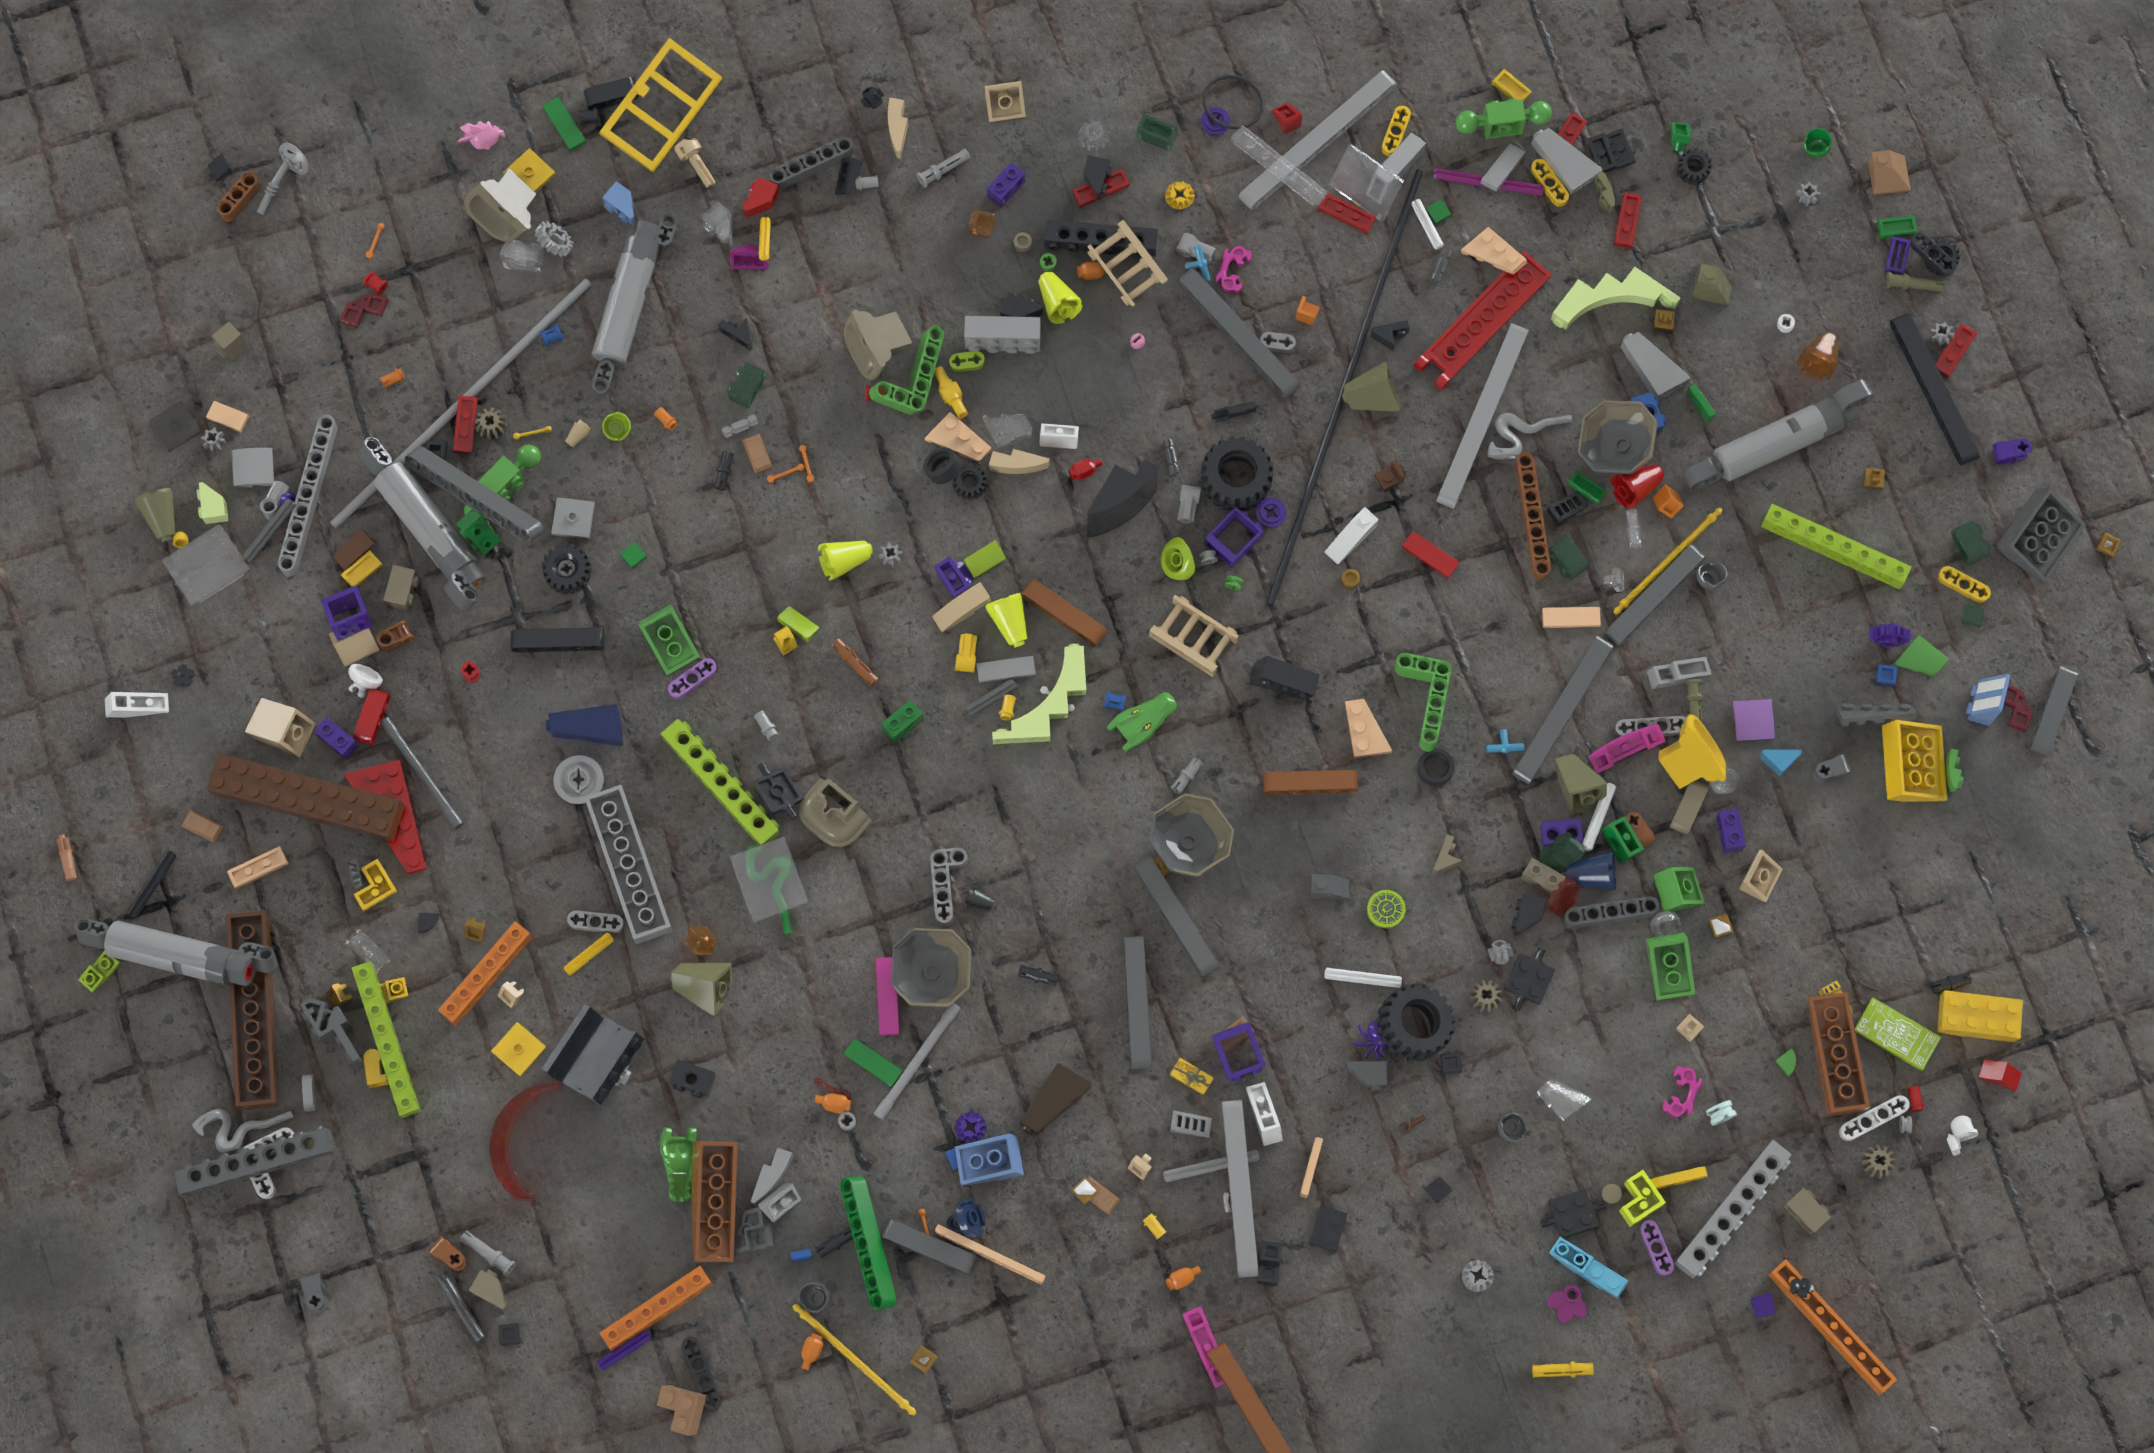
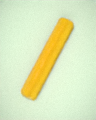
M762 217L760 219L759 259L767 261L769 259L770 218Z
M608 932L564 966L568 975L574 974L614 941L613 937Z

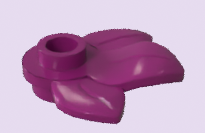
M1568 1285L1563 1291H1555L1547 1301V1307L1557 1308L1556 1312L1560 1323L1568 1322L1574 1315L1583 1319L1587 1311V1306L1581 1299L1582 1292L1575 1285ZM1569 1292H1574V1299L1568 1297Z

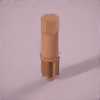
M62 834L57 839L59 855L66 881H72L77 878L69 838H65V835Z

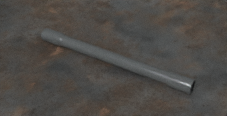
M390 717L383 719L380 725L387 735L392 738L435 799L454 830L460 828L464 822L451 807L405 742Z

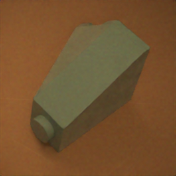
M1699 263L1692 298L1728 306L1732 286L1722 270L1717 266Z
M1386 362L1379 364L1344 385L1342 397L1345 404L1348 403L1351 409L1400 410L1398 395L1394 394V382Z
M1571 754L1555 759L1556 774L1570 817L1589 812L1594 808L1593 804L1598 799L1603 800L1607 796L1606 781L1576 755Z
M681 963L671 972L672 989L715 1016L724 1007L726 998H723L726 993L727 987L730 988L732 983V964Z

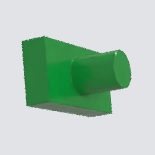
M1671 122L1672 149L1683 151L1684 143L1690 144V124Z

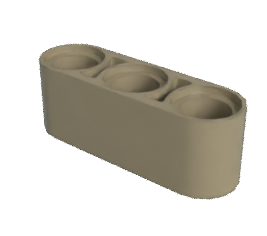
M1697 780L1688 785L1670 828L1688 835L1709 789L1708 785Z

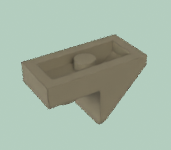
M1447 834L1432 874L1437 875L1461 864L1462 860L1448 855H1452L1456 845L1452 843L1453 836Z

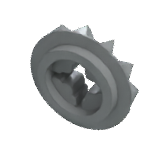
M1471 1261L1462 1271L1463 1283L1471 1291H1485L1493 1283L1494 1274L1492 1267L1485 1261ZM1480 1269H1482L1481 1276H1483L1484 1279H1479L1478 1281H1476V1283H1474L1475 1276L1471 1272L1477 1273Z

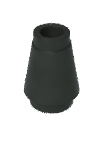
M970 888L965 899V903L969 904L970 907L989 910L992 909L995 899L976 888Z

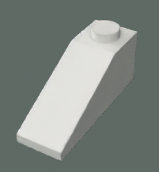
M1364 507L1324 553L1339 565L1377 527L1379 519Z
M111 692L105 698L106 717L125 718L168 713V693Z
M1265 1082L1246 1087L1263 1145L1266 1146L1283 1141L1281 1126Z

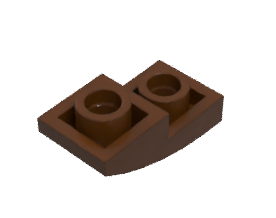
M362 529L332 557L344 570H347L359 557L366 554L375 542Z

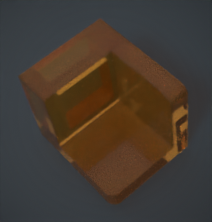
M973 209L969 222V233L991 237L995 223V214Z
M690 926L685 944L695 955H712L717 938L707 927Z

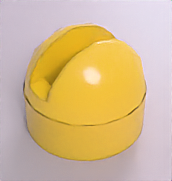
M181 531L175 533L173 545L177 548L186 547L188 545L187 534Z

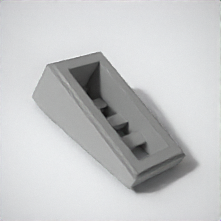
M1173 1111L1170 1132L1209 1138L1212 1118ZM1178 1118H1182L1181 1127H1177ZM1186 1119H1190L1189 1129L1185 1128ZM1194 1120L1198 1121L1196 1130H1192ZM1202 1121L1205 1122L1204 1132H1200Z

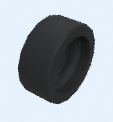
M941 447L932 451L923 464L924 472L936 484L950 482L957 476L961 468L960 459L952 449L947 447ZM950 459L948 465L943 470L934 472L938 464Z
M1435 748L1433 751L1422 754L1417 770L1419 777L1424 783L1437 787L1449 782L1453 776L1455 764L1452 756L1447 751ZM1431 757H1440L1447 763V772L1444 776L1432 778L1426 773L1425 763Z

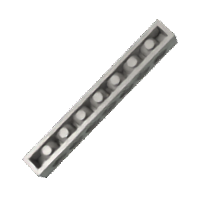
M1772 1140L1674 1264L1692 1279L1696 1275L1700 1277L1707 1269L1704 1266L1707 1261H1713L1719 1254L1717 1251L1720 1245L1725 1246L1730 1240L1729 1233L1733 1229L1737 1231L1742 1225L1743 1221L1740 1219L1744 1214L1748 1216L1755 1208L1752 1204L1756 1199L1760 1201L1767 1193L1765 1190L1767 1185L1770 1184L1772 1186L1779 1178L1777 1175L1780 1169L1784 1171L1790 1164L1789 1157L1792 1154ZM1766 1161H1773L1775 1169L1767 1168ZM1754 1176H1761L1763 1184L1755 1183ZM1746 1190L1750 1192L1751 1199H1744L1742 1196V1191ZM1730 1206L1738 1207L1739 1214H1732ZM1718 1221H1724L1727 1224V1230H1721L1718 1227ZM1706 1236H1712L1715 1239V1245H1709L1706 1242ZM1694 1252H1701L1703 1254V1260H1696L1694 1258Z

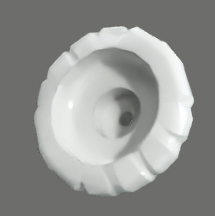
M352 664L349 668V676L354 681L350 685L349 691L355 692L359 688L357 695L360 698L366 696L367 688H377L383 681L378 672L365 665Z

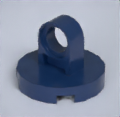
M972 1198L958 1202L956 1214L949 1216L947 1219V1228L955 1233L963 1231L969 1238H976L984 1234L982 1226L986 1225V1221L980 1205H975L973 1203L975 1200ZM954 1218H957L960 1226L958 1229L953 1225Z

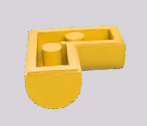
M376 859L361 868L370 885L353 895L364 912L397 893V890L380 861Z

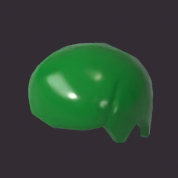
M1815 128L1807 132L1803 145L1805 153L1814 158H1821L1828 154L1832 146V138L1829 132L1822 128Z

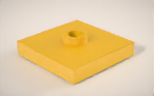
M530 148L506 169L512 170L535 193L556 175L555 171Z
M516 1022L491 1052L521 1077L547 1047L521 1024Z

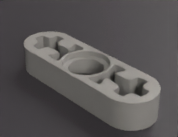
M572 911L567 917L569 926L575 930L617 934L624 928L622 918L614 914ZM579 916V919L585 920V916H588L586 920L587 926H584L585 923L581 921L574 925L572 919ZM592 918H600L601 924L598 927H592L590 925ZM604 918H607L606 921L608 923H613L614 920H617L620 926L618 925L616 929H613L612 925L606 924V928H604Z

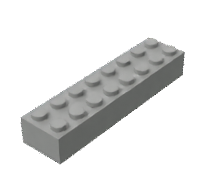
M622 785L585 797L635 944L673 932Z

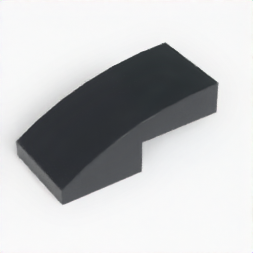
M1262 1241L1257 1284L1277 1286L1282 1243Z

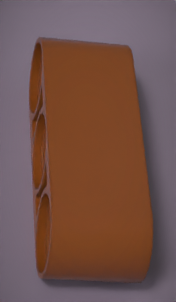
M244 173L218 203L217 211L223 221L231 222L236 219L259 192L261 185L254 173ZM255 181L252 185H247L248 182ZM243 195L240 199H235L236 196ZM225 209H231L228 213H223Z

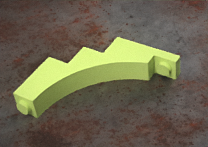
M1634 267L1623 283L1606 273L1595 289H1592L1578 279L1554 310L1551 320L1557 327H1563L1566 330L1578 317L1589 310L1605 304L1631 302L1653 307L1660 300L1663 306L1674 310L1681 298Z
M1069 644L1068 647H1065L1062 671L1052 692L1034 710L1012 720L1011 731L997 729L996 732H992L993 744L1050 741L1049 719L1068 718L1067 696L1086 695L1084 646Z

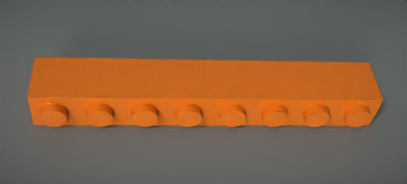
M1786 1259L1768 1275L1878 1396L1897 1381L1895 1376L1815 1290L1811 1294L1807 1293V1298L1803 1299L1797 1296V1293L1792 1295L1789 1292L1791 1281L1797 1278L1801 1280L1803 1277Z

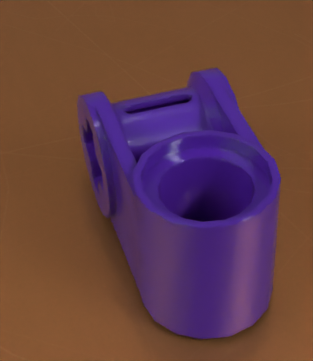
M2026 439L2000 441L1992 445L1996 464L1999 465L2025 460L2031 451V443Z

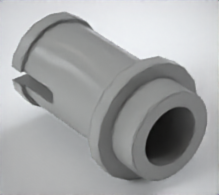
M877 175L862 178L859 176L855 180L856 189H860V191L864 188L879 187Z

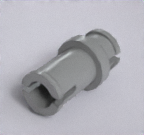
M764 711L754 715V719L762 729L761 733L769 741L778 737L779 734L775 730L776 726L770 722Z

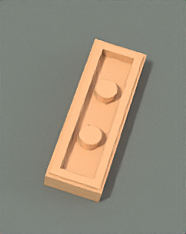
M1600 607L1542 608L1543 628L1600 627Z
M279 846L228 870L227 873L234 888L238 889L289 865L282 848Z
M1316 1137L1314 1140L1300 1197H1308L1323 1142L1322 1138Z

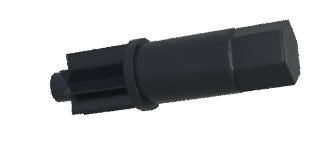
M1252 401L1216 409L1213 412L1214 414H1211V419H1215L1218 422L1256 412V406Z

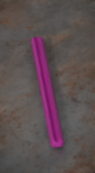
M1435 168V179L1486 187L1481 184V179L1484 175ZM1506 179L1499 188L1501 190L1541 196L1543 193V185Z

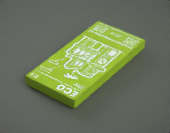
M1873 997L1854 1028L1856 1034L1920 1071H1923L1941 1039L1939 1035Z

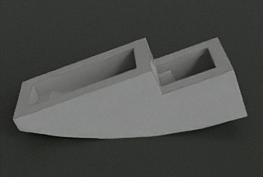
M1707 657L1673 661L1671 664L1654 666L1647 671L1652 689L1685 683L1688 679H1701L1712 675Z
M777 1148L772 1165L763 1164L751 1199L752 1205L756 1206L776 1188L789 1168L793 1158L792 1152Z

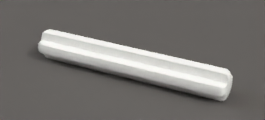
M1612 783L1607 784V796L1603 800L1598 801L1582 843V848L1586 851L1593 849L1616 790V786Z
M1326 968L1324 974L1325 979L1396 988H1399L1402 982V978L1399 976Z

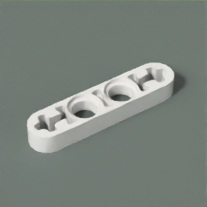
M1901 1095L1896 1096L1846 1122L1839 1130L1840 1137L1845 1141H1852L1900 1116L1908 1110L1909 1100ZM1896 1100L1904 1103L1902 1106L1903 1110L1899 1107L1892 1112L1891 1107L1897 1104ZM1879 1109H1885L1888 1112L1886 1119H1881L1878 1116ZM1865 1117L1871 1121L1869 1128H1864L1861 1125L1862 1118ZM1857 1125L1858 1129L1851 1133L1852 1136L1849 1134L1845 1135L1846 1127L1851 1129Z

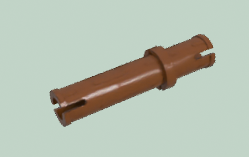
M841 638L833 643L832 648L840 654L842 660L847 662L869 687L874 686L878 682L879 678Z

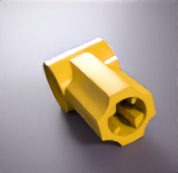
M967 633L961 634L955 671L975 672L977 636Z

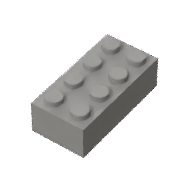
M965 316V350H969V352L988 351L989 353H997L999 351L1017 353V351H1023L1028 354L1040 352V317Z

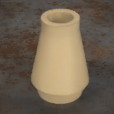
M579 419L577 423H574L565 442L574 448L576 444L590 434L591 428Z

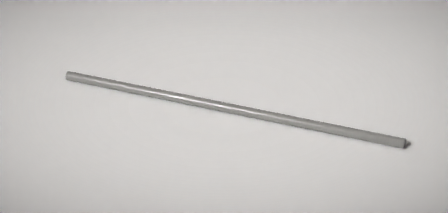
M585 278L462 396L475 397L540 335V331H544L592 284ZM458 400L391 464L396 462L405 464V456L419 446L423 447L426 441H429L457 414ZM374 480L330 521V524L335 529L377 491V488L374 486Z

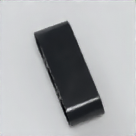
M627 77L585 89L583 93L588 110H593L595 107L599 110L621 104L635 85V78ZM637 93L633 100L638 99L640 95Z

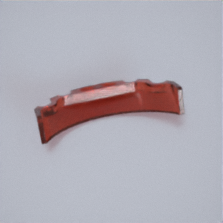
M558 1083L539 1084L520 1092L504 1106L493 1125V1133L489 1144L491 1164L501 1185L518 1200L536 1203V1197L521 1184L512 1166L510 1140L514 1125L524 1108L531 1101L537 1100L542 1093L548 1090L561 1092L562 1087Z

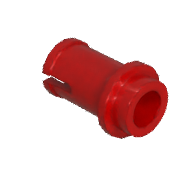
M1920 1086L1907 1088L1911 1103L1909 1108L1912 1109V1112L1923 1111L1925 1103H1922Z

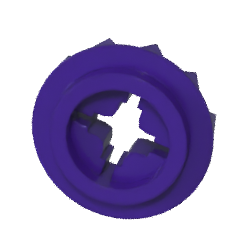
M1218 107L1209 108L1210 113L1216 119L1219 117V121L1230 125V117L1225 110ZM1206 111L1203 113L1201 125L1207 134H1213L1214 136L1218 134L1223 135L1228 130V128L1218 124L1212 127V119L1206 114Z
M1264 499L1257 506V520L1261 522L1262 526L1265 525L1269 528L1278 527L1285 520L1286 508L1278 499ZM1275 508L1274 514L1276 516H1271L1267 519L1268 512L1266 510L1272 511Z
M970 1111L961 1114L955 1123L956 1135L966 1143L980 1141L986 1133L984 1118L978 1113ZM966 1121L970 1122V1124L977 1123L974 1126L976 1134L970 1130L963 1132L967 1128Z

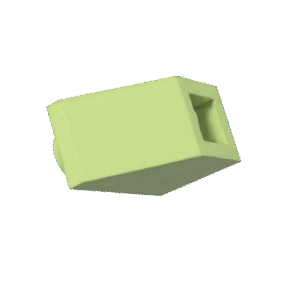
M199 482V489L196 491L198 501H201V507H198L199 517L204 520L205 524L228 521L227 503L224 498L203 482Z

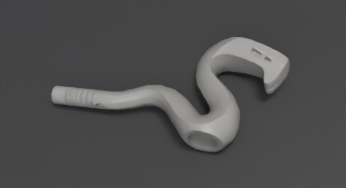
M1512 413L1501 414L1495 421L1496 430L1500 436L1511 442L1514 447L1497 448L1494 442H1491L1488 447V457L1505 460L1516 458L1521 453V441L1508 429V426H1512L1521 432L1532 434L1546 426L1572 422V416L1547 418L1529 425Z
M223 1109L207 1112L199 1117L192 1126L198 1134L204 1136V1128L210 1123L221 1119L223 1123L216 1136V1149L220 1154L231 1155L240 1149L244 1137L249 1130L268 1128L294 1117L292 1111H288L263 1121H247L240 1125L230 1141L227 1140V1136L231 1127V1118L229 1113Z

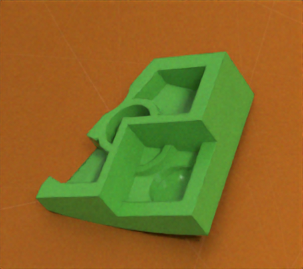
M1919 635L1895 662L1894 666L1911 669L1912 672H1922L1927 676L1935 677L1949 659Z

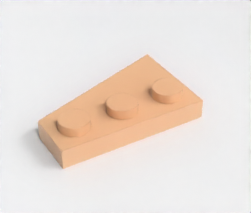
M1489 227L1461 249L1462 254L1466 256L1469 254L1476 257V260L1486 261L1493 264V267L1511 274H1515L1527 263L1525 257Z
M951 412L925 437V441L935 443L940 447L950 448L958 453V455L980 463L992 450V447Z
M1365 700L1345 701L1354 758L1392 753L1391 747Z

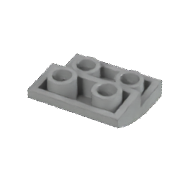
M272 448L232 450L233 487L272 486L274 483Z

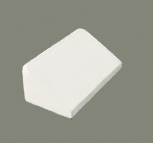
M1041 424L1040 446L1076 449L1079 427Z

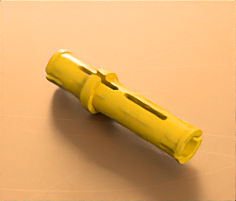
M1570 1361L1568 1364L1532 1365L1533 1378L1571 1376L1573 1378L1576 1375H1593V1362L1575 1363Z

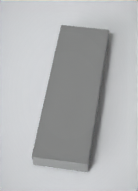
M1509 144L1481 179V184L1497 192L1524 158L1526 152Z
M1033 656L976 663L979 683L1036 676Z

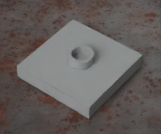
M557 497L551 534L590 539L595 502Z

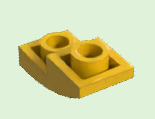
M404 977L388 980L380 984L386 1003L408 997Z

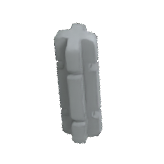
M752 414L746 420L744 418L731 424V427L726 426L722 428L724 437L729 438L733 436V433L736 435L749 429V426L757 425L758 420L756 416Z

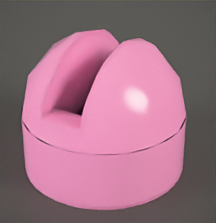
M1139 333L1134 334L1130 339L1131 347L1136 350L1142 349L1145 345L1144 336Z

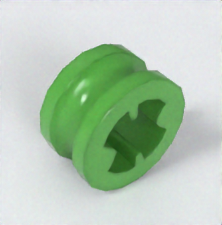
M1046 253L1041 257L1040 266L1044 271L1048 272L1056 268L1057 261L1053 254ZM1052 259V265L1045 266L1044 260Z
M1227 576L1228 582L1225 583V587L1230 590L1240 591V584H1243V580L1236 576Z

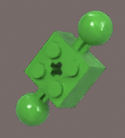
M1512 98L1504 102L1491 101L1485 105L1483 115H1476L1473 111L1465 110L1457 115L1455 124L1457 129L1463 134H1471L1476 131L1478 126H1483L1486 139L1522 135L1526 120H1531L1537 125L1545 124L1550 120L1552 110L1549 104L1544 101L1534 102L1529 109H1524L1522 99Z
M529 444L522 446L517 452V461L514 464L503 455L478 482L505 500L510 501L513 493L519 492L524 486L523 483L525 481L521 472L525 468L531 469L539 464L541 460L539 449ZM465 504L464 514L466 515L472 508Z

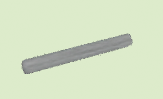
M1257 1150L1247 1152L1248 1163L1259 1160L1260 1157ZM1227 1157L1164 1171L1165 1182H1170L1228 1168Z

